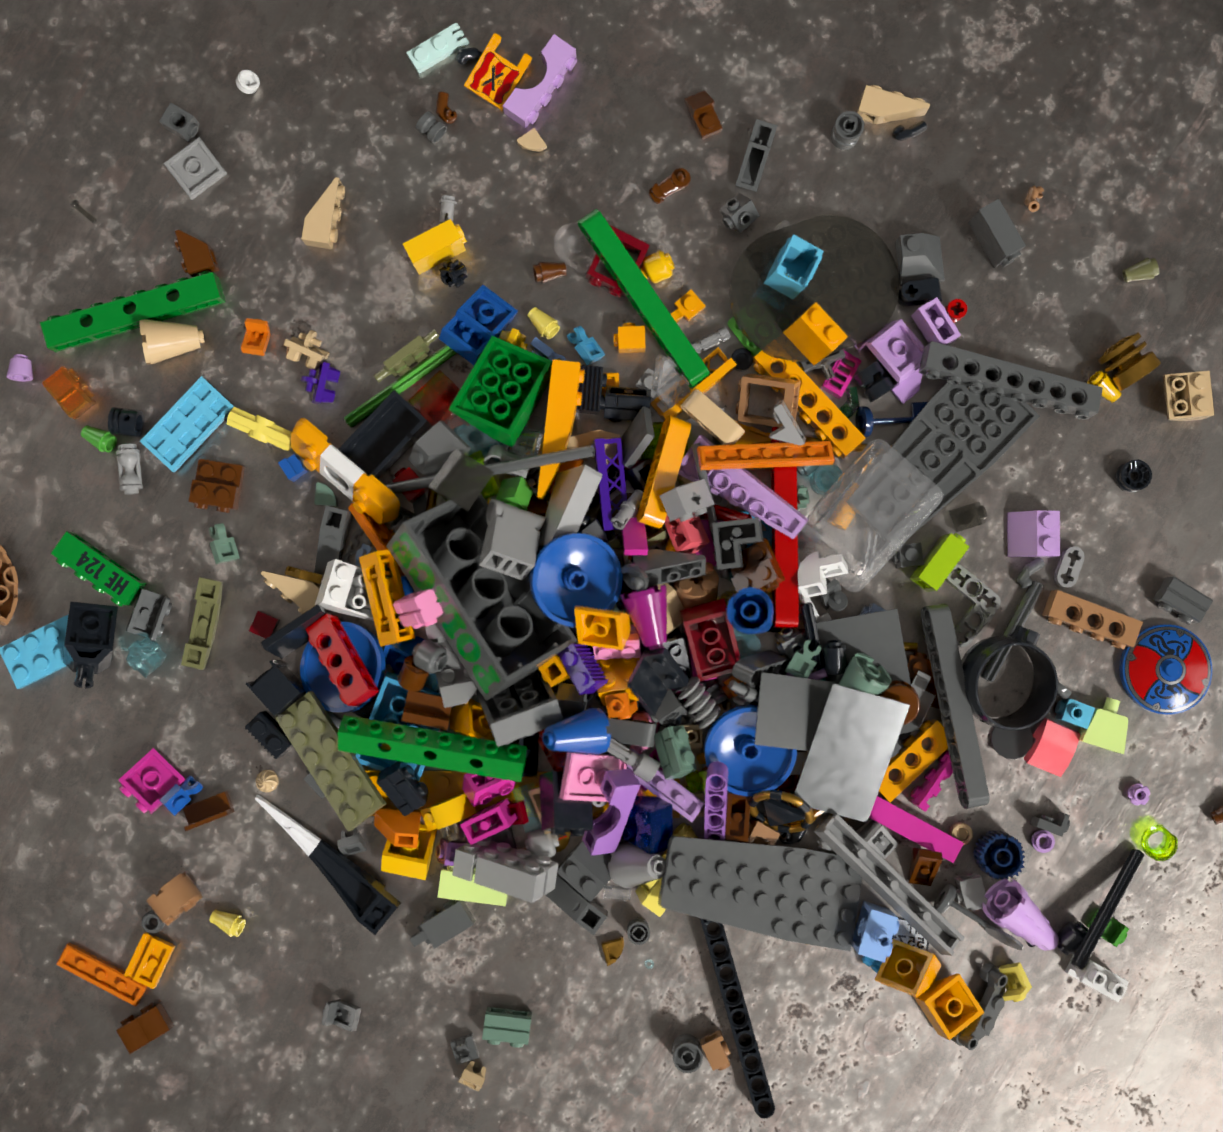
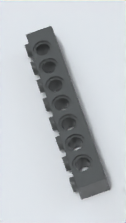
M930 341L924 347L919 373L924 374L929 379L947 380V383L951 385L961 384L968 386L970 390H984L990 392L992 396L1010 397L1014 402L1032 403L1036 408L1047 407L1054 409V412L1059 414L1069 413L1075 415L1077 419L1087 420L1099 412L1103 387ZM942 361L948 363L949 369L943 366ZM964 367L970 370L971 375L965 372ZM986 373L991 375L992 380L986 377ZM1007 378L1013 382V386L1009 385ZM1029 384L1033 386L1034 392L1029 389ZM1050 390L1055 393L1056 397L1051 395ZM1071 396L1076 399L1077 403L1073 402Z

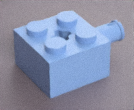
M863 900L852 940V947L857 954L884 963L886 956H890L893 947L892 937L893 934L896 935L898 932L899 921H897L898 917L889 908Z

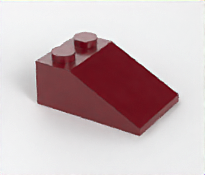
M724 598L680 610L696 673L700 681L732 673L735 663L741 658L733 626L727 617V605Z

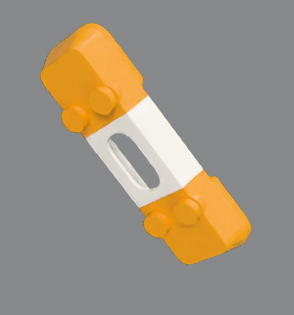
M303 417L300 418L291 433V447L295 453L304 459L305 467L310 471H318L354 502L353 507L360 514L366 512L379 524L395 520L399 516L400 508L397 496L373 475L367 476L331 443H328V437L311 422Z

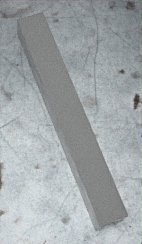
M827 814L814 832L941 955L952 956L959 941H963L965 937L838 814Z

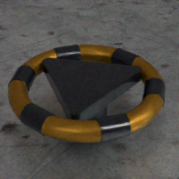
M778 790L761 791L754 794L748 802L752 818L778 832H801L808 829L814 822V813L810 805L803 799L787 792ZM761 800H764L767 818L757 810L756 806ZM803 820L801 823H798V824H787V823H791V822Z

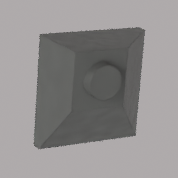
M926 233L900 235L895 242L900 286L909 281L928 278H939L940 282L945 281L940 237Z
M442 420L415 442L409 461L422 474L427 476L462 470L471 447Z

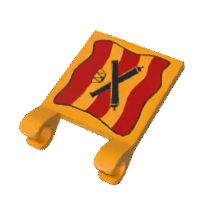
M494 33L464 87L502 111L504 103L516 88L532 57L525 53L518 66H515L495 53L501 42V36Z

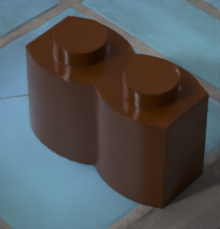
M152 1002L140 1010L142 1014L135 1018L132 1014L120 1022L122 1026L116 1031L129 1054L174 1027L161 1002L155 1006Z

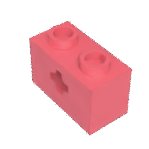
M668 515L666 516L664 524L676 552L696 553L710 543L699 516H694L683 522H680V519L670 521Z

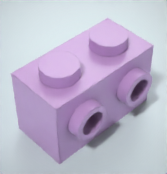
M938 298L921 306L911 315L928 343L934 341L949 345L961 336Z

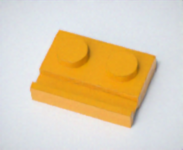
M148 932L143 933L124 976H129L133 980L152 989L156 988L176 945L157 936H152Z

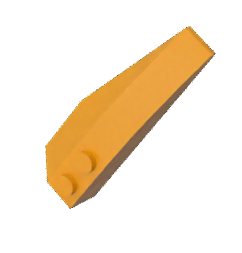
M552 361L542 454L567 449L576 408L581 406L582 392H578L579 383H584L585 369H581L580 362ZM561 463L540 467L538 499H544Z

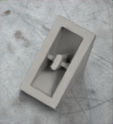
M871 820L859 833V836L884 860L898 845L889 832L874 820Z

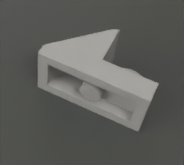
M784 400L776 403L773 408L775 410L773 416L777 423H782L783 426L771 432L769 437L800 446L805 444L806 438Z

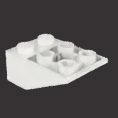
M337 559L328 562L315 605H320L322 608L374 621L362 569Z

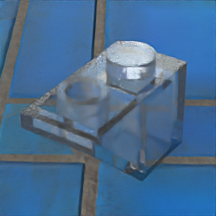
M659 354L655 360L652 390L665 407L672 408L691 392L687 387L689 382L683 374L679 375L674 368L677 366L669 356L665 357Z

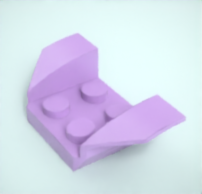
M902 319L890 323H862L847 335V338L858 351L867 346L897 381V384L894 385L895 387L891 391L902 404L919 392L922 379L919 368L924 345Z

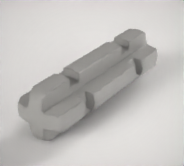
M722 327L717 330V333L712 332L698 339V342H691V345L699 354L702 349L705 351L720 344L721 340L724 342L730 339V333L726 327Z

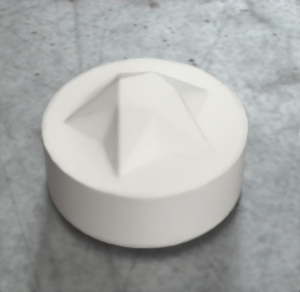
M242 70L236 77L237 87L246 94L256 92L260 85L258 76L250 70Z

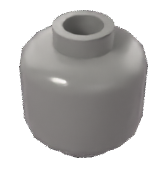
M541 829L529 832L528 838L525 839L526 849L530 851V854L536 856L552 857L556 854V847L560 846L557 835L545 834Z

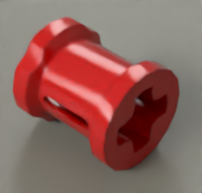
M954 299L948 306L944 307L953 323L959 321L967 313V305L961 299ZM953 307L955 308V312L958 313L957 315H954V310H951Z

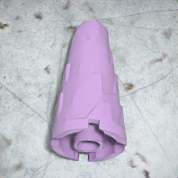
M1003 879L989 888L985 894V897L988 899L987 904L983 902L982 906L984 914L991 921L1044 951L1053 950L1057 947L1059 941L1058 934L1050 926V922L1040 912L1020 883L1015 880L1009 882L1007 879Z

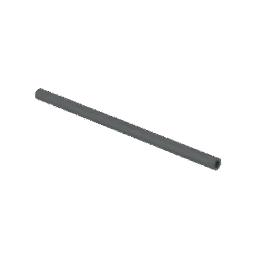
M587 445L384 485L394 494L592 457L595 456V450L593 445Z

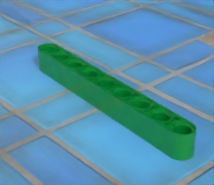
M594 209L578 220L579 229L685 383L690 388H693L710 375L708 368L598 209Z

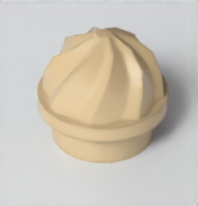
M263 770L256 777V786L262 792H271L278 786L279 778L272 770Z

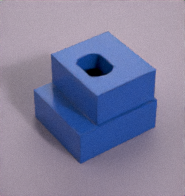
M295 454L278 462L287 478L293 482L308 472L300 458Z

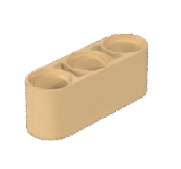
M695 389L680 405L685 413L722 445H734L745 433L739 424L698 389Z

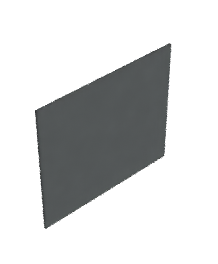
M761 672L754 745L809 751L832 684H836V682Z

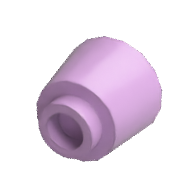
M16 354L14 358L10 359L6 375L8 379L20 382L33 380L32 363L28 356Z

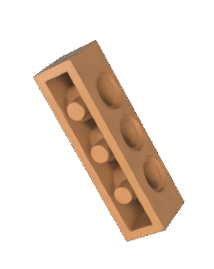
M1060 590L1050 591L1042 616L1048 618L1049 623L1061 626L1062 623L1070 626L1069 630L1079 634H1082L1083 631L1090 633V638L1101 642L1106 639L1112 642L1111 646L1122 650L1125 647L1135 646L1143 623L1137 619ZM1068 607H1071L1074 611L1071 619L1066 615ZM1090 615H1092L1095 619V623L1092 627L1088 624L1087 621ZM1111 623H1113L1116 627V631L1113 635L1109 632V626Z

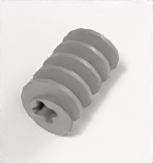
M691 677L686 687L675 688L673 693L681 691L677 698L679 700L687 699L683 706H692L688 713L689 715L697 713L693 720L695 722L702 720L698 727L703 729L718 717L721 708L715 705V700L710 698V693L705 691V686L699 684L700 679L698 677Z

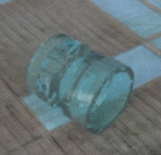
M834 464L822 465L812 473L810 485L815 493L824 496L830 495L841 487L844 476L838 466Z

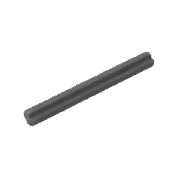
M1032 581L1003 636L1012 637L1017 625L1024 626L1044 589L1043 584ZM1012 646L1003 648L991 656L981 675L983 679L989 682L994 681Z

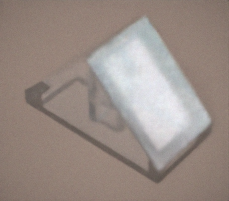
M521 433L513 447L508 446L507 450L523 458L542 454L544 435L541 433Z

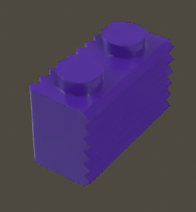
M571 644L558 654L579 695L592 694L608 683V679H605L606 675H603V671H601L599 664L596 663L597 660L594 659L595 656L592 655L588 645Z

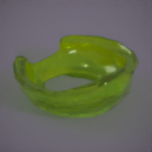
M1154 825L1143 832L1141 846L1148 857L1156 861H1166L1175 855L1178 849V839L1164 828L1163 825ZM1161 831L1166 836L1165 844L1160 850H1153L1148 844V839L1152 834Z

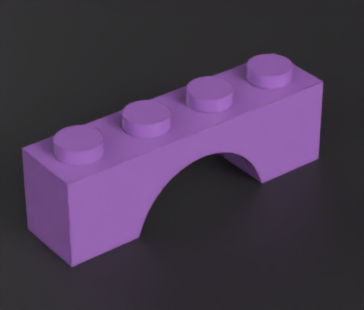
M631 768L605 772L600 790L608 801L609 807L600 817L593 820V830L585 831L582 838L591 856L616 852L637 792L640 789L639 780Z

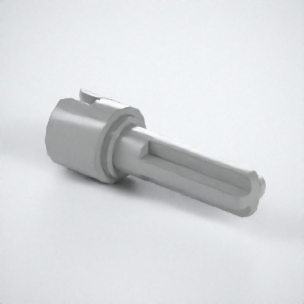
M611 738L607 752L631 766V770H633L632 772L646 782H650L656 774L660 763L645 753L643 755L634 753Z

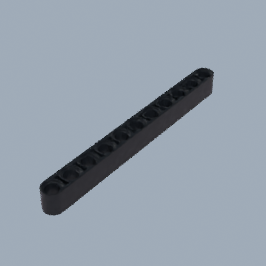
M700 918L752 1104L757 1116L767 1119L774 1114L775 1105L723 924L718 923L719 928L714 932H710L707 930V926L714 921ZM718 944L725 946V950L721 954L713 951L714 947ZM723 967H730L732 970L729 975L723 976L720 974V970ZM730 989L738 991L737 995L733 998L726 996L727 991ZM737 1011L744 1013V1016L739 1020L732 1018L733 1014ZM744 1033L750 1035L749 1040L746 1042L739 1040V1037ZM749 1056L756 1057V1061L752 1064L745 1062ZM756 1078L763 1080L759 1086L752 1085V1081ZM761 1101L769 1102V1105L765 1108L758 1107Z

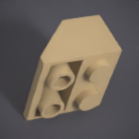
M1210 371L1163 375L1168 420L1190 421L1214 416Z

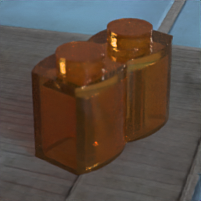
M62 366L43 381L42 384L70 418L76 420L96 404V401L93 399L95 394L87 385L82 386L79 382L81 377L73 368L69 370Z

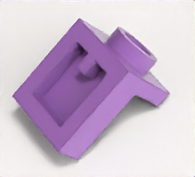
M440 839V844L436 848L437 861L443 865L454 866L455 850L468 842Z

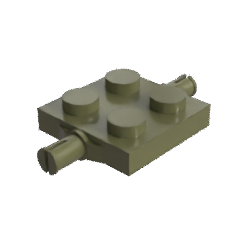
M434 329L425 337L417 336L383 362L384 368L373 376L379 383L388 375H393L395 378L397 376L402 377L411 370L410 367L414 363H421L428 357L430 352L429 344L440 336Z

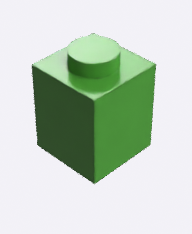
M522 476L503 479L496 500L521 510H527L533 490Z

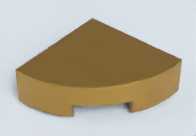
M623 936L601 942L607 966L615 963L622 954L624 948Z

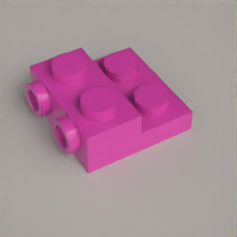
M153 748L118 781L121 784L119 790L127 798L132 795L137 800L135 803L136 807L145 814L148 811L152 814L162 805L159 800L175 784L181 786L186 779Z

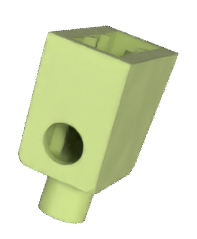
M1107 697L1103 709L1095 708L1088 729L1080 728L1078 731L1080 733L1079 741L1124 754L1128 717L1117 714L1120 701Z

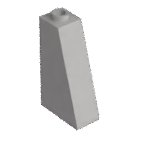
M585 464L557 473L545 515L546 518L541 529L538 548L542 549L546 544L559 536L578 532L602 478L601 473Z

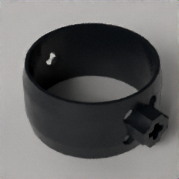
M1017 625L1012 637L994 636L983 639L974 644L965 653L961 660L965 692L971 705L972 715L979 719V721L998 729L1020 730L1038 723L1050 711L1057 696L1058 676L1049 656L1036 646L1040 637L1039 633ZM1020 645L1029 655L1034 667L1032 692L1026 703L1015 713L1003 718H990L983 710L978 697L980 673L989 658L996 652L1008 646Z

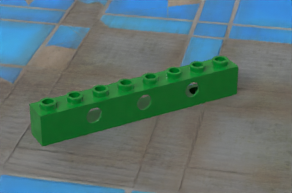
M203 271L190 279L188 277L179 278L176 280V283L169 285L165 283L158 284L154 287L155 289L149 291L138 290L133 292L132 296H118L112 298V301L108 303L98 302L91 304L90 308L84 310H70L67 315L50 316L46 321L40 322L46 346L54 352H59L140 328L139 320L165 321L226 303L220 279L214 272ZM179 292V298L176 301L171 302L167 299L168 294ZM135 304L136 310L133 314H126L124 312V307ZM92 317L93 322L89 327L81 325L80 320Z
M348 715L343 716L338 729V751L521 782L527 746L507 744L498 747L496 742L492 740Z

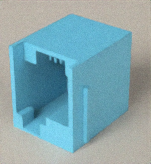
M793 234L780 249L764 284L794 299L812 280L824 251Z

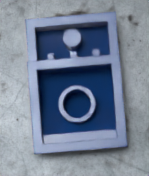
M482 285L442 328L439 340L472 365H475L491 336L499 338L501 331L507 328L518 313V310L485 285Z

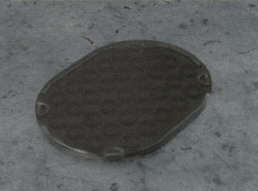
M822 215L769 232L752 242L741 254L733 268L729 289V300L734 319L750 342H753L764 353L774 358H781L792 362H807L809 360L783 332L814 302L848 336L830 353L833 354L868 340L888 323L898 302L900 283L898 269L891 251L872 229L859 221L845 216ZM794 234L824 252L812 280L809 281L807 287L794 299H791L764 284V281L780 249L787 239L791 238Z

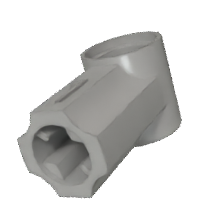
M497 444L490 448L484 460V465L523 457L512 454L504 446ZM529 469L508 472L507 474L515 477L522 476L526 480Z

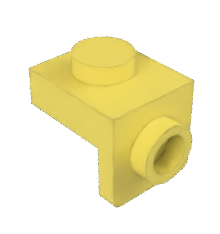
M1021 962L1001 965L999 971L1008 977V982L1005 985L1007 991L1002 996L1004 1001L1013 1000L1014 1002H1019L1025 999L1032 986Z

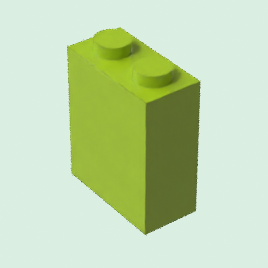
M957 533L940 536L923 559L924 565L918 566L909 579L926 592L937 591L970 546L965 544L966 539Z

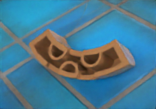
M0 545V625L6 626L10 622L18 602V577L15 567L6 554L7 552Z

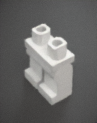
M1074 955L1072 956L1065 969L1067 974L1116 1002L1123 998L1129 981L1090 959L1083 970L1078 969L1071 964Z

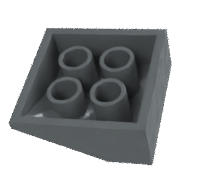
M540 670L487 701L479 689L476 690L479 703L498 747L510 744L522 737L531 736L535 732L546 729L548 726L563 720L557 698L548 682L543 680Z

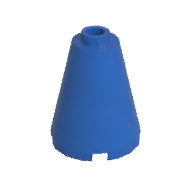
M753 587L743 588L729 600L727 617L737 631L744 634H757L767 632L772 626L773 603L770 597L762 590Z
M589 708L548 726L543 733L542 740L544 745L552 751L601 754L606 752L610 746L611 733L607 734L606 726H610L609 721L600 708Z

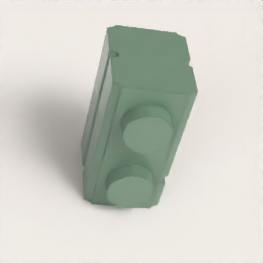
M684 725L667 727L655 734L654 743L666 780L682 778L688 775V773L697 770L695 756L692 753L688 733Z
M487 1007L482 1039L487 1040V1043L492 1045H499L501 1042H508L510 1046L521 1048L524 1044L528 1045L532 1012Z

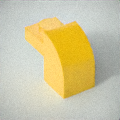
M465 793L420 810L428 832L450 826L477 813Z

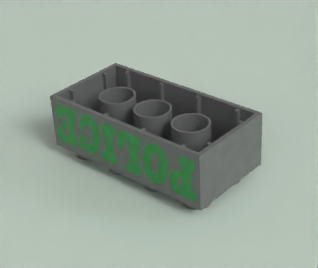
M475 488L403 522L386 546L416 592L428 589L434 590L437 597L436 602L440 603L443 610L442 615L437 617L438 621L436 624L487 701L538 671L541 665L578 640L568 626L551 620L539 609L531 592V571L523 580L479 566L488 527L486 520L488 503L478 488Z

